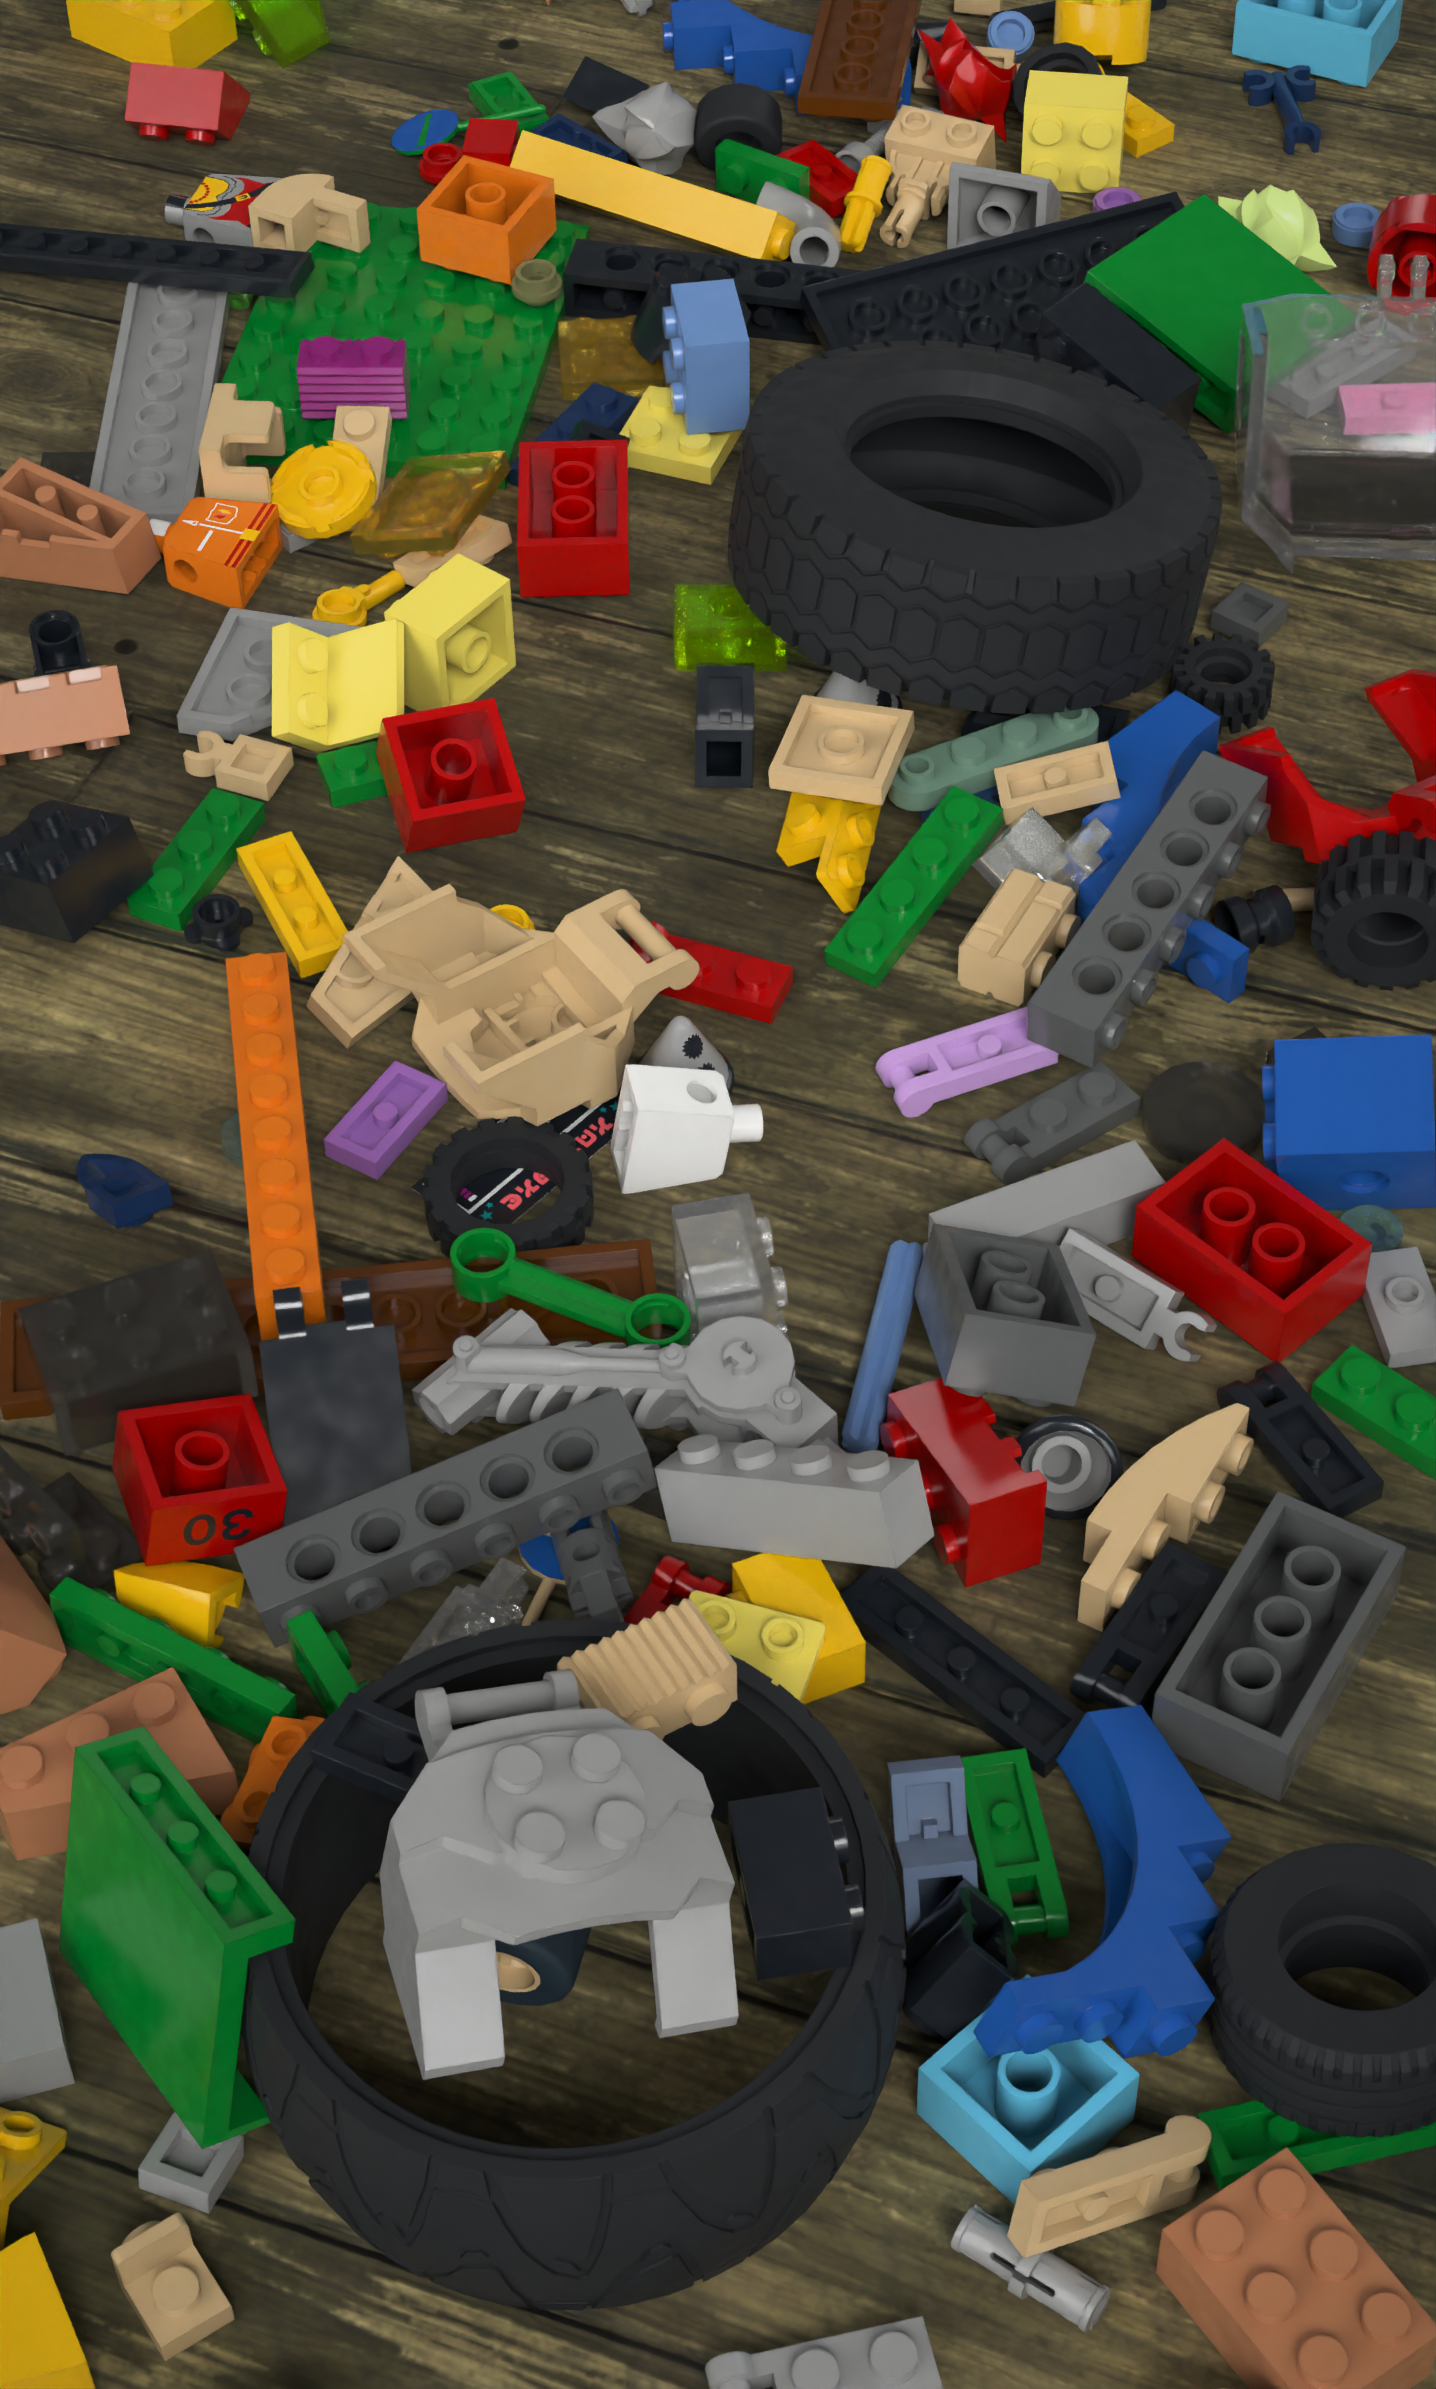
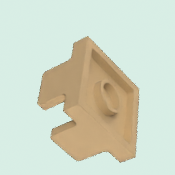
M215 383L198 449L205 498L271 503L273 495L270 489L272 479H269L268 470L265 467H247L246 456H283L285 454L286 439L282 409L275 407L271 401L238 400L236 384Z

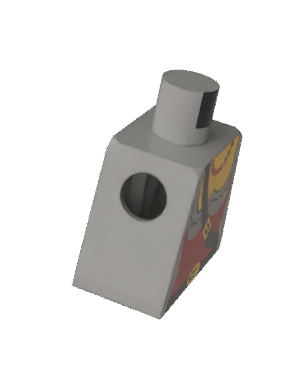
M210 174L205 177L192 197L176 194L168 196L164 211L165 220L168 224L184 226L186 241L253 247L248 205L268 186L283 178Z

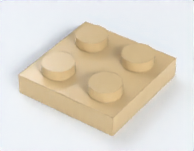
M802 695L768 769L769 787L771 789L883 805L915 729L914 711Z

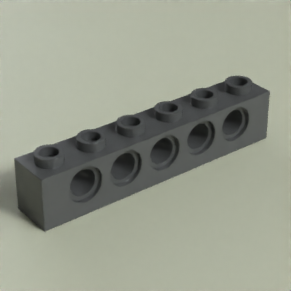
M1202 751L1028 1002V1040L1092 1069L1107 1048L1113 1051L1119 1046L1128 1027V1016L1136 1004L1141 1007L1147 1004L1155 990L1158 972L1165 961L1170 964L1176 961L1183 949L1187 937V929L1194 919L1202 921L1205 918L1215 897V887L1221 878L1230 879L1234 875L1242 859L1243 846L1250 836L1258 838L1263 832L1271 813V805L1265 803L1267 776L1207 751Z
M616 1388L234 1548L259 1616L274 1647L277 1648L289 1643L286 1621L304 1612L312 1610L322 1628L355 1614L373 1612L383 1606L386 1601L419 1587L439 1584L452 1573L485 1559L492 1560L503 1557L516 1546L549 1532L556 1533L567 1530L580 1519L613 1505L620 1506L631 1503L639 1498L642 1493L658 1487L646 1445L619 1389ZM585 1466L578 1471L569 1472L576 1467ZM514 1493H521L514 1498L505 1499ZM458 1519L452 1524L441 1526L447 1521ZM394 1546L388 1551L377 1553L383 1548ZM329 1573L321 1579L313 1580L321 1574Z

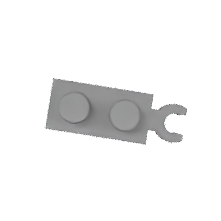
M1069 1228L1060 1245V1249L1087 1314L1144 1349L1155 1350L1162 1337L1164 1346L1172 1357L1180 1361L1198 1362L1201 1355L1187 1347L1184 1341V1334L1191 1325L1204 1332H1214L1217 1327L1214 1320L1201 1312H1180L1176 1310L1185 1292L1083 1231Z

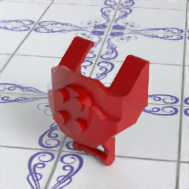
M1410 669L1365 687L1367 699L1411 757L1417 783L1393 792L1389 801L1374 810L1333 803L1323 799L1295 763L1291 753H1288L1278 740L1274 727L1267 726L1219 745L1222 758L1268 777L1265 803L1271 805V813L1267 822L1271 841L1302 848L1305 861L1319 865L1322 860H1329V852L1337 845L1348 847L1349 838L1360 834L1365 838L1373 837V831L1387 830L1388 835H1399L1401 830L1413 832V838L1422 840L1427 836L1436 841V672Z

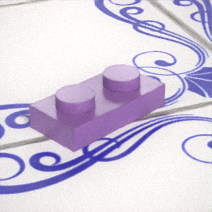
M395 1060L324 1138L326 1157L378 1180L448 1101L446 1083Z

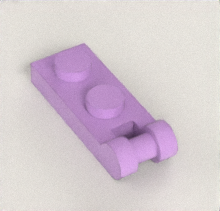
M1027 1006L890 1050L879 1058L875 1069L883 1084L888 1088H894V1102L905 1117L912 1118L924 1114L935 1102L1058 1063L1059 1053L1027 1039ZM926 1070L929 1071V1073L923 1074L917 1077L915 1076V1074Z

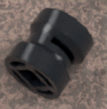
M1278 885L1258 889L1252 898L1247 900L1240 896H1234L1220 900L1215 905L1216 927L1250 949L1249 954L1254 953L1258 944L1266 943L1270 947H1275L1292 942L1295 937L1296 927L1292 906L1287 895Z

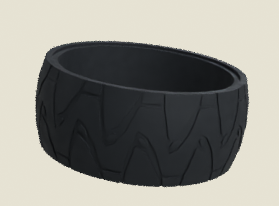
M555 1619L531 1622L529 1626H522L521 1623L480 1631L477 1636L470 1634L443 1643L403 1661L382 1674V1679L377 1682L372 1680L355 1694L416 1719L415 1694L417 1690L443 1687L446 1694L543 1681V1676L546 1672L557 1671V1663L563 1656L571 1657L576 1650L584 1651L590 1643L598 1644L603 1637L611 1638L617 1630L625 1631L630 1623L597 1619ZM730 1655L737 1664L738 1700L731 1703L723 1716L704 1726H696L691 1722L665 1735L662 1741L703 1774L714 1804L711 1817L728 1825L729 1801L822 1787L828 1817L841 1815L844 1821L849 1848V1862L839 1865L844 1885L857 1883L859 1886L865 1916V1931L853 1933L852 1965L835 1967L823 1996L800 2033L772 2064L753 2081L720 2104L685 2122L650 2135L612 2144L578 2148H531L499 2144L458 2134L425 2121L392 2103L366 2084L337 2056L318 2031L308 2013L309 2000L317 1968L331 1935L344 1912L362 1888L381 1868L390 1820L400 1804L314 1768L311 1750L337 1712L336 1710L311 1733L286 1766L276 1783L275 1793L271 1792L254 1832L248 1859L293 1915L295 1927L293 1943L249 1958L240 2029L242 2046L246 2050V2059L275 2132L297 2168L310 2177L308 2181L311 2187L362 2239L378 2251L380 2250L390 2260L422 2278L423 2275L431 2277V2282L463 2295L516 2307L529 2308V2305H536L540 2310H584L587 2306H591L592 2309L626 2306L671 2295L694 2286V2281L702 2279L705 2282L738 2265L747 2256L751 2257L779 2237L808 2210L823 2192L827 2183L832 2181L867 2125L877 2099L885 2085L894 2053L907 1976L906 1967L904 1966V1960H906L905 1927L895 1863L884 1829L852 1763L835 1738L816 1717L812 1716L810 1710L780 1684L776 1686L771 1683L773 1679L745 1661ZM490 1720L452 1725V1729L456 1730Z

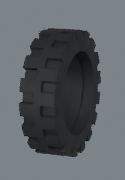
M517 1116L508 1117V1122L495 1123V1119L491 1118L479 1121L478 1127L470 1131L466 1127L459 1129L451 1135L452 1141L448 1145L441 1143L433 1152V1165L427 1164L423 1175L424 1205L430 1236L434 1242L440 1240L441 1252L446 1257L450 1258L451 1246L461 1234L476 1228H493L504 1232L513 1241L515 1251L581 1245L585 1239V1226L591 1227L594 1216L592 1171L590 1172L589 1160L584 1150L577 1151L576 1140L565 1131L559 1135L554 1132L552 1124L545 1122L540 1126H535L531 1123H525L522 1117ZM502 1168H524L542 1174L556 1184L561 1191L552 1207L536 1218L517 1224H493L474 1218L456 1202L463 1188L482 1174Z

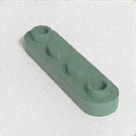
M1065 706L1064 712L1031 714L1030 712L904 756L888 791L889 799L902 809L925 811L937 807L952 786L970 794L997 786L994 768L1097 744L1099 730L1098 715L1091 707L1070 711Z

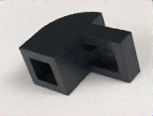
M697 663L695 787L753 788L755 663Z

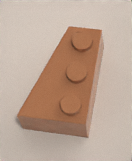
M22 457L0 478V577L129 594L161 559L147 513Z
M173 1667L0 1748V1830L17 1861L67 1852L75 1747L141 1726L147 1729L213 1815H221L222 1818L225 1809L233 1803L239 1790L236 1773Z

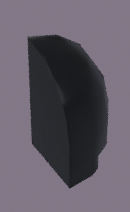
M585 56L562 98L596 114L604 107L624 102L650 87L640 80Z

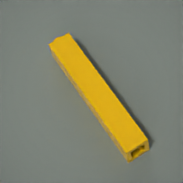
M524 130L521 132L510 167L554 178L555 199L730 256L783 261L790 255V245L795 236L794 228L796 223L777 211Z

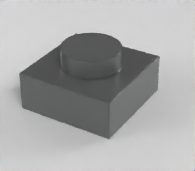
M1241 582L1212 610L1210 628L1220 633L1223 632L1224 635L1231 638L1232 634L1242 635V643L1247 644L1252 639L1259 643L1260 648L1287 621L1289 603Z

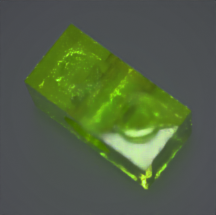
M675 584V671H697V663H755V671H786L787 643L771 632L770 626L766 627L749 609V605L745 604L735 584Z

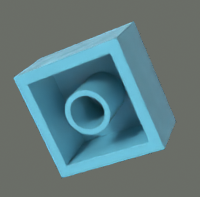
M1027 1973L1022 1979L1031 1978V1976ZM987 2008L918 2068L916 2113L1015 2205L1021 2180L1029 2178L1043 2169H1057L1094 2156L1134 2119L1140 2074L1102 2039L1092 2043L1079 2039L1053 2044L1035 2054H1025L1023 2051L988 2057L973 2033L988 2010Z

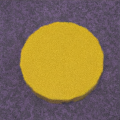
M340 440L326 441L328 446L314 448L313 444L298 449L282 462L272 477L270 489L273 495L271 504L278 505L280 523L291 534L306 539L329 538L349 530L364 518L374 503L378 484L368 458L355 445Z

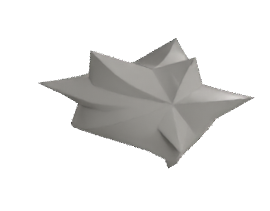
M667 81L641 91L624 102L604 107L594 114L592 118L618 147L628 153V160L635 162L640 168L668 175L673 174L683 166L684 157L694 144L697 110L685 98L674 92Z

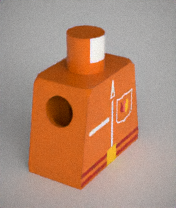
M196 497L189 501L175 523L154 518L149 521L159 552L164 556L167 581L171 586L227 607L245 608L283 549L279 510L276 504Z

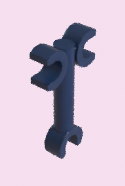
M1305 65L1294 66L1286 71V75L1281 71H1275L1270 74L1263 70H1248L1244 72L1242 86L1243 92H1249L1248 104L1255 107L1269 104L1272 98H1274L1286 126L1282 147L1284 152L1288 155H1294L1295 143H1305L1310 146L1313 153L1318 152L1321 130L1316 124L1305 122L1297 102H1309L1315 99L1316 81L1309 80L1310 67Z

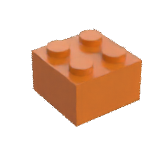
M465 155L461 157L416 209L421 261L443 266L448 270H457L487 278L493 282H502L511 285V280L516 274L517 266L524 261L533 259L557 230L554 178Z

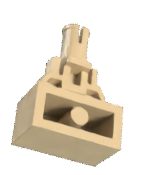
M902 104L884 138L886 160L893 167L892 173L888 178L890 183L886 189L887 202L893 208L880 228V237L886 244L893 246L901 233L897 241V248H905L909 245L911 236L921 219L928 220L930 208L932 209L933 216H938L941 213L944 205L948 204L949 171L952 162L996 169L994 126Z

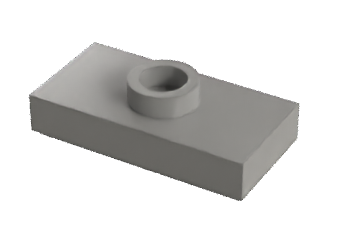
M1418 1247L1372 1252L1362 1299L1386 1366L1397 1368L1436 1362V1295Z

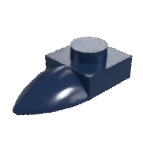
M85 1154L79 1159L76 1173L79 1183L85 1190L89 1209L117 1229L141 1225L149 1221L153 1213L174 1205L169 1183L135 1160L112 1154Z

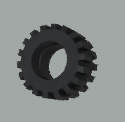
M1387 830L1373 831V837L1365 838L1361 834L1349 838L1348 847L1337 845L1329 852V860H1322L1318 868L1317 878H1315L1311 940L1313 948L1318 949L1320 961L1324 965H1333V973L1342 979L1351 977L1355 979L1354 984L1367 988L1369 984L1380 986V990L1393 991V986H1404L1407 990L1419 987V981L1426 980L1431 983L1436 980L1435 840L1427 836L1422 840L1413 838V832L1401 830L1399 835H1388Z

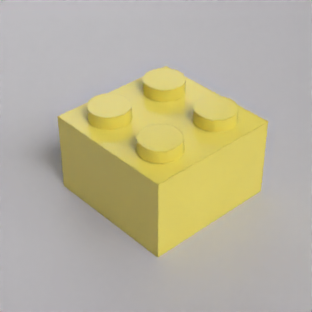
M1030 70L1024 103L1021 174L1051 179L1056 188L1062 192L1097 194L1107 188L1119 187L1123 159L1128 77Z
M459 553L439 569L431 572L424 581L404 597L396 600L384 612L385 621L396 619L404 624V705L418 712L473 702L516 666L510 579Z

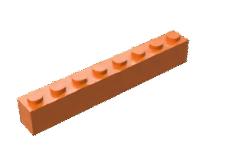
M286 952L254 953L243 957L225 959L254 1295L261 1341L279 1339L273 1290L300 1287L305 1325L327 1323L295 1014Z

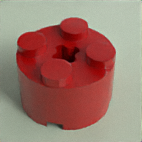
M1417 194L1393 198L1378 217L1373 227L1367 265L1368 281L1372 289L1375 288L1378 294L1384 298L1383 303L1401 314L1426 316L1436 313V195Z

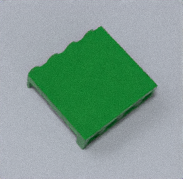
M1205 194L1087 271L1083 282L1090 284L1202 378L1194 407L1227 434L1242 424L1248 407L1254 399L1335 341L1350 333L1358 315Z
M144 1726L75 1747L59 1951L201 2149L269 2124L270 2120L263 2103L236 2068L248 1961L251 1957L293 1943L295 1918Z

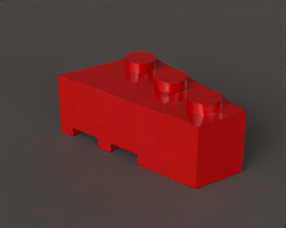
M938 1378L888 1394L887 1423L880 1425V1436L888 1457L919 1461L935 1535L933 1542L941 1562L945 1566L953 1564L965 1588L1041 1564L1047 1492L1046 1478L1039 1469L1029 1473L1023 1471L1014 1459L1022 1456L1021 1446L1013 1436L999 1439L990 1426V1424L996 1423V1414L982 1396L974 1397L962 1394L951 1386H945L943 1379Z

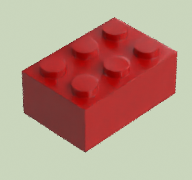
M627 439L519 442L517 554L520 597L554 598L560 596L606 597L610 595H630V497Z
M1223 1138L1136 1205L1131 1256L1160 1278L1185 1292L1184 1296L1270 1360L1281 1362L1364 1295L1372 1243L1230 1141Z

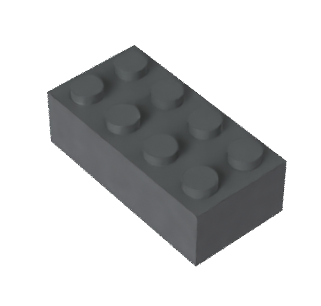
M1277 1491L1155 1693L1152 1721L1172 1751L1187 1760L1280 1802L1397 1596L1406 1546Z

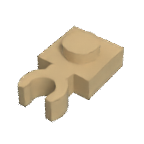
M199 731L197 741L200 753L186 750L183 753L185 769L189 774L196 777L215 775L217 788L265 801L271 799L294 765L292 748L242 734L238 736L233 744L225 743L223 738L217 733Z

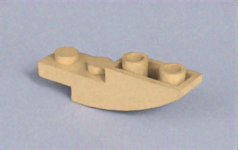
M1235 1403L1179 1429L1151 1448L1127 1469L1105 1493L1086 1522L1083 1561L1091 1565L1081 1580L1078 1622L1103 1632L1115 1610H1120L1141 1580V1573L1139 1571L1146 1559L1154 1562L1166 1545L1169 1537L1187 1544L1201 1521L1207 1524L1213 1521L1225 1494L1223 1483L1229 1473L1235 1476L1241 1474L1253 1448L1254 1440L1246 1436L1249 1407Z

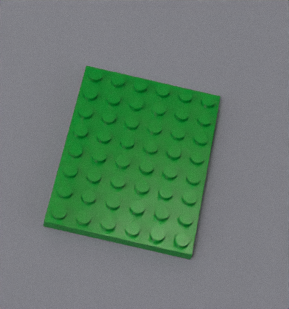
M367 202L371 243L361 253L317 240L306 251L311 253L315 268L294 299L258 296L221 383L236 384L238 400L271 401L275 407L282 409L286 439L285 454L283 456H273L264 462L255 464L280 466L284 460L298 449L313 444L314 448L328 446L326 441H332L335 419H302L297 376L300 342L305 339L312 341L321 336L333 337L342 342L347 339L353 342L357 339L365 341L370 337L382 336L395 342L399 339L406 341L411 390L408 419H392L385 477L506 489L509 481L508 466L517 458L519 442H522L565 318L563 272L576 239L590 240V225L572 224L562 220L556 221L557 230L533 259L547 260L555 265L556 272L562 278V292L558 297L545 305L532 306L517 299L513 295L511 285L493 282L487 278L457 270H448L443 266L421 261L416 210L418 207L398 208L378 206Z

